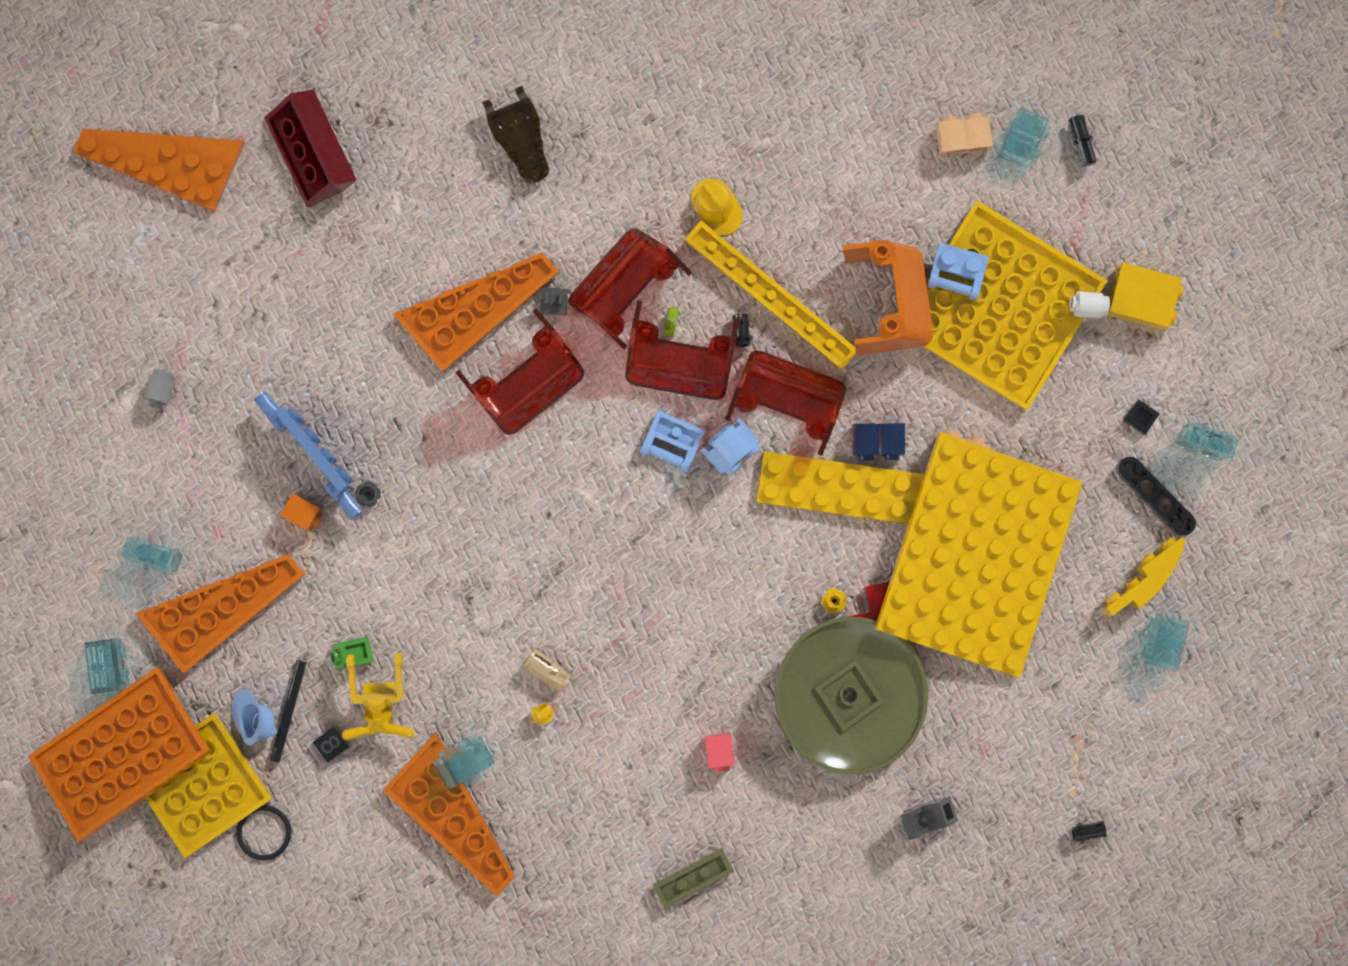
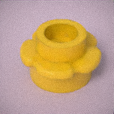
M831 588L822 596L821 603L822 606H825V610L828 613L835 614L845 609L847 597L843 591ZM832 599H836L837 602L835 604L832 603Z
M543 703L530 711L533 718L531 720L532 723L538 722L540 726L547 724L553 719L552 715L555 710L550 707L549 703Z

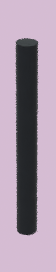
M296 661L270 761L277 763L281 761L307 664L305 661Z

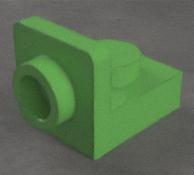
M368 637L334 644L330 651L331 662L333 665H336L337 671L347 668V655L355 656V666L374 662Z

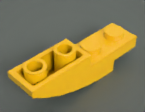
M1170 537L1160 545L1162 550L1154 555L1151 552L1139 561L1142 565L1136 569L1142 578L1140 579L1136 576L1126 584L1127 589L1121 594L1115 592L1105 600L1107 604L1102 609L1106 615L1114 616L1129 603L1134 609H1140L1150 601L1163 587L1175 569L1184 548V538L1174 539Z

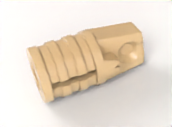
M536 648L522 666V668L528 670L536 678L538 677L542 682L559 691L564 688L571 677L556 662L550 660L549 657H546L542 652L540 653Z

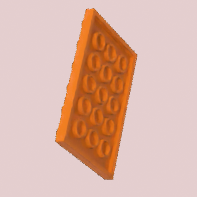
M156 667L28 757L77 842L82 843L212 752L162 669Z

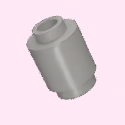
M154 369L153 374L149 376L143 399L148 401V406L162 409L163 405H169L175 381H173L174 374Z

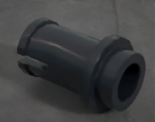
M740 314L733 315L735 337L732 341L736 347L750 346L753 337L749 333L748 314H742V317H740Z
M1103 821L1086 825L1077 823L1075 827H1072L1074 842H1080V844H1084L1086 840L1107 837Z

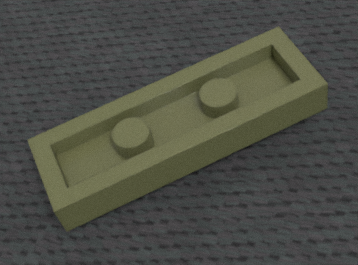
M720 848L654 883L653 887L664 908H667L733 873L734 870L723 849Z

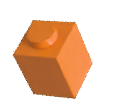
M294 493L291 494L280 514L281 517L310 532L313 528L317 529L324 517L321 514L322 508Z

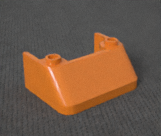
M886 240L842 246L846 263L872 260L878 266L892 265L898 313L889 314L882 318L879 324L880 336L854 339L857 355L928 345L933 338V330L921 251L913 246Z

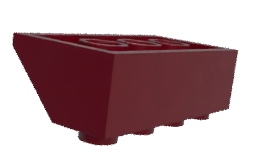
M314 89L290 93L264 117L307 208L343 192L357 181Z

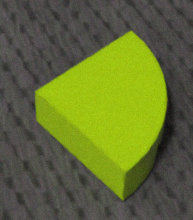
M668 308L664 328L666 336L674 337L679 314L678 308Z

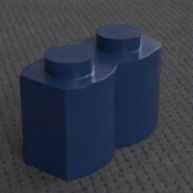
M905 423L853 424V456H858V461H873L874 456H884L886 461L900 460L899 456L905 455Z

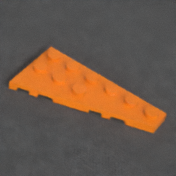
M83 129L73 152L215 212L245 142L242 140Z
M542 252L517 262L513 266L495 271L486 277L439 294V296L425 302L417 303L408 309L395 312L393 315L444 373L541 290L542 287L555 278L559 271Z
M287 554L135 614L183 673H187L306 574L292 556Z
M435 732L388 783L383 791L494 895L498 896L515 878V875L439 735Z

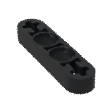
M1125 457L1118 462L1116 467L1118 476L1176 535H1189L1195 530L1196 521L1193 515L1135 457ZM1133 463L1134 467L1132 470L1135 474L1139 475L1142 472L1144 476L1137 479L1134 484L1132 480L1136 477L1132 473L1125 474L1123 472L1125 470L1123 464ZM1143 480H1149L1153 483L1154 489L1151 494H1144L1141 491L1140 484ZM1162 498L1170 500L1172 508L1168 513H1163L1158 507V503ZM1178 509L1180 513L1176 515L1181 520H1188L1186 524L1188 529L1180 530L1178 528L1180 525L1179 521L1176 518H1172L1170 521L1168 517L1175 514Z

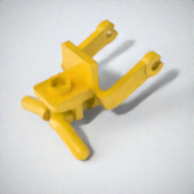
M396 653L395 655L396 682L365 683L362 695L357 694L355 656L347 655L346 666L349 674L350 699L354 704H363L365 706L364 719L368 724L343 731L342 738L344 740H351L366 735H375L376 732L412 738L415 735L413 728L392 724L394 722L392 703L399 702L404 695L403 653Z

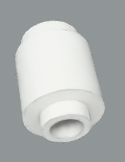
M1077 291L1075 296H1071L1070 311H1073L1075 317L1100 319L1101 316L1106 317L1109 313L1110 299L1109 296H1104L1103 293Z

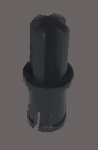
M1077 115L1071 117L1068 122L1074 136L1073 145L1077 146L1082 165L1084 167L1091 166L1096 163L1097 159L1091 142L1093 136L1089 135L1085 116Z

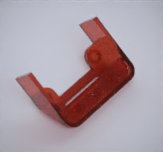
M633 228L618 240L570 295L568 303L606 338L622 349H625L627 345L618 337L624 330L625 320L620 315L653 278L657 281L667 280L672 277L676 269L688 276L691 275L692 271L668 246L639 229Z
M637 300L625 370L627 382L638 387L699 398L722 399L727 391L740 318H734L731 336L716 335L712 337L708 348L658 339L659 330L657 326L651 322L640 320L643 301Z
M537 308L532 312L543 325V328L532 339V346L536 353L500 382L496 383L493 378L485 376L470 384L460 370L455 372L501 431L507 435L515 434L576 386L584 377V368L557 331Z
M755 350L749 355L725 419L730 421L735 408L742 412H751L757 409L758 404L806 422L805 431L811 438L822 440L817 453L822 456L835 426L847 388L840 380L764 351Z

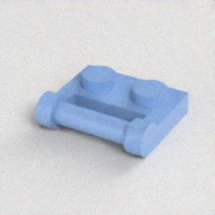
M939 242L927 287L933 289L939 287L967 295L969 299L977 301L989 256ZM939 271L974 281L972 286L938 277Z
M658 410L640 453L646 456L650 454L680 467V471L687 473L705 430ZM654 439H660L687 451L686 457L682 458L652 445Z

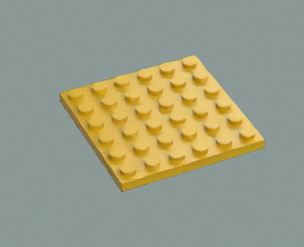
M976 200L949 245L989 256L978 299L975 301L969 299L967 295L935 287V289L927 287L933 338L923 348L1023 410L1028 411L1084 320V317H1075L1073 311H1070L1071 296H1075L1077 291L1100 293L1108 280ZM939 271L938 277L969 286L973 284L974 280Z

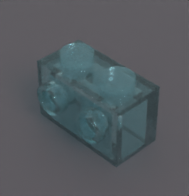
M1156 613L1155 618L1151 617L1148 625V632L1151 633L1149 643H1144L1141 657L1145 658L1144 664L1178 671L1190 621Z

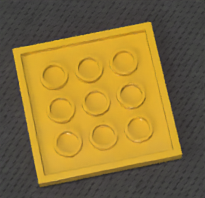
M216 712L196 725L212 753L145 798L184 858L189 857L273 799Z

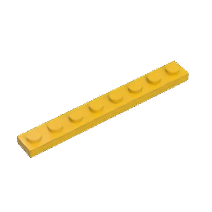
M700 220L684 239L689 246L841 371L857 353L856 348L704 222Z

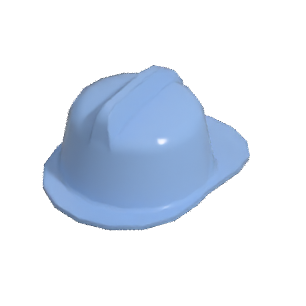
M239 690L232 701L231 712L234 724L241 734L244 743L251 746L259 740L275 736L277 730L274 725L272 709L259 704L249 690Z

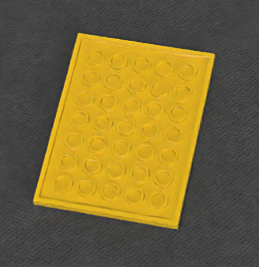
M938 432L875 625V630L1020 678L1083 482L949 434Z

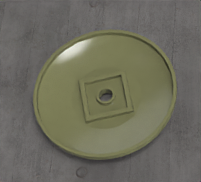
M835 618L809 629L790 647L782 660L776 678V712L787 739L808 761L837 773H868L883 768L898 759L918 736L927 712V679L916 652L905 639L875 630L877 621L868 618ZM848 687L852 688L855 692V697L851 702H846L842 696L843 691Z

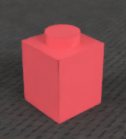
M731 733L705 736L708 767L714 768V772L730 771L729 766L735 765Z

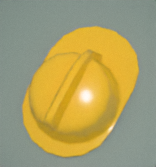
M715 178L700 181L694 187L691 194V203L701 220L718 235L727 236L734 233L742 223L743 211L729 187L723 181Z

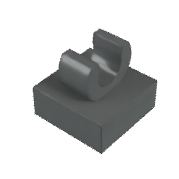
M542 287L541 314L567 316L568 289Z

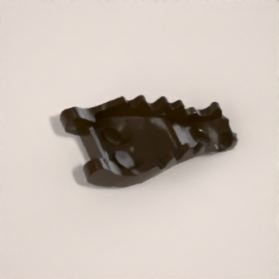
M523 86L515 88L519 101L495 111L490 99L483 101L482 104L494 139L516 165L524 182L531 184L546 178L549 174V166L544 155L538 113Z

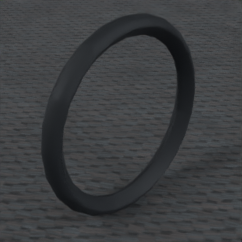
M263 805L253 813L270 811L282 819L286 829V837L282 846L276 852L268 855H258L250 851L242 838L244 822L250 815L238 823L236 836L240 848L246 855L256 860L266 861L278 857L285 851L291 839V826L282 811L272 806Z

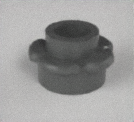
M373 482L360 484L355 491L357 494L356 500L362 506L372 507L377 504V500L381 497L380 489ZM367 492H370L369 497L366 496Z

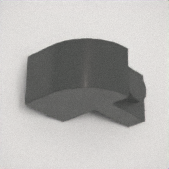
M950 796L904 810V813L901 814L902 827L907 833L908 840L918 838L930 831L946 828L958 821Z

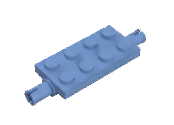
M266 391L260 393L254 401L267 416L268 420L277 431L283 432L288 429L331 481L325 489L350 519L353 520L359 516L364 510L350 494L355 489L351 484L354 480L345 469L338 468L334 464L338 461L329 449L320 447L321 439L312 429L310 430L302 425L305 420L296 409L294 410L292 407L288 409L283 405L278 406Z

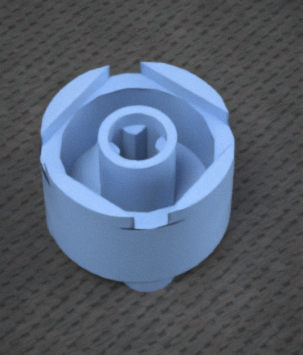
M740 417L734 419L737 423L735 426L728 424L707 442L710 445L708 450L704 447L700 450L720 474L724 472L728 475L732 474L740 466L738 462L744 456L749 458L760 449L757 445L759 439Z

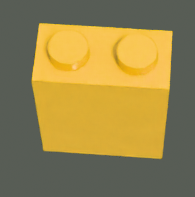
M1122 262L1116 271L1109 298L1110 307L1107 316L1165 331L1170 328V325L1174 326L1178 311L1174 309L1176 302L1181 300L1184 292V286H1181L1183 278Z

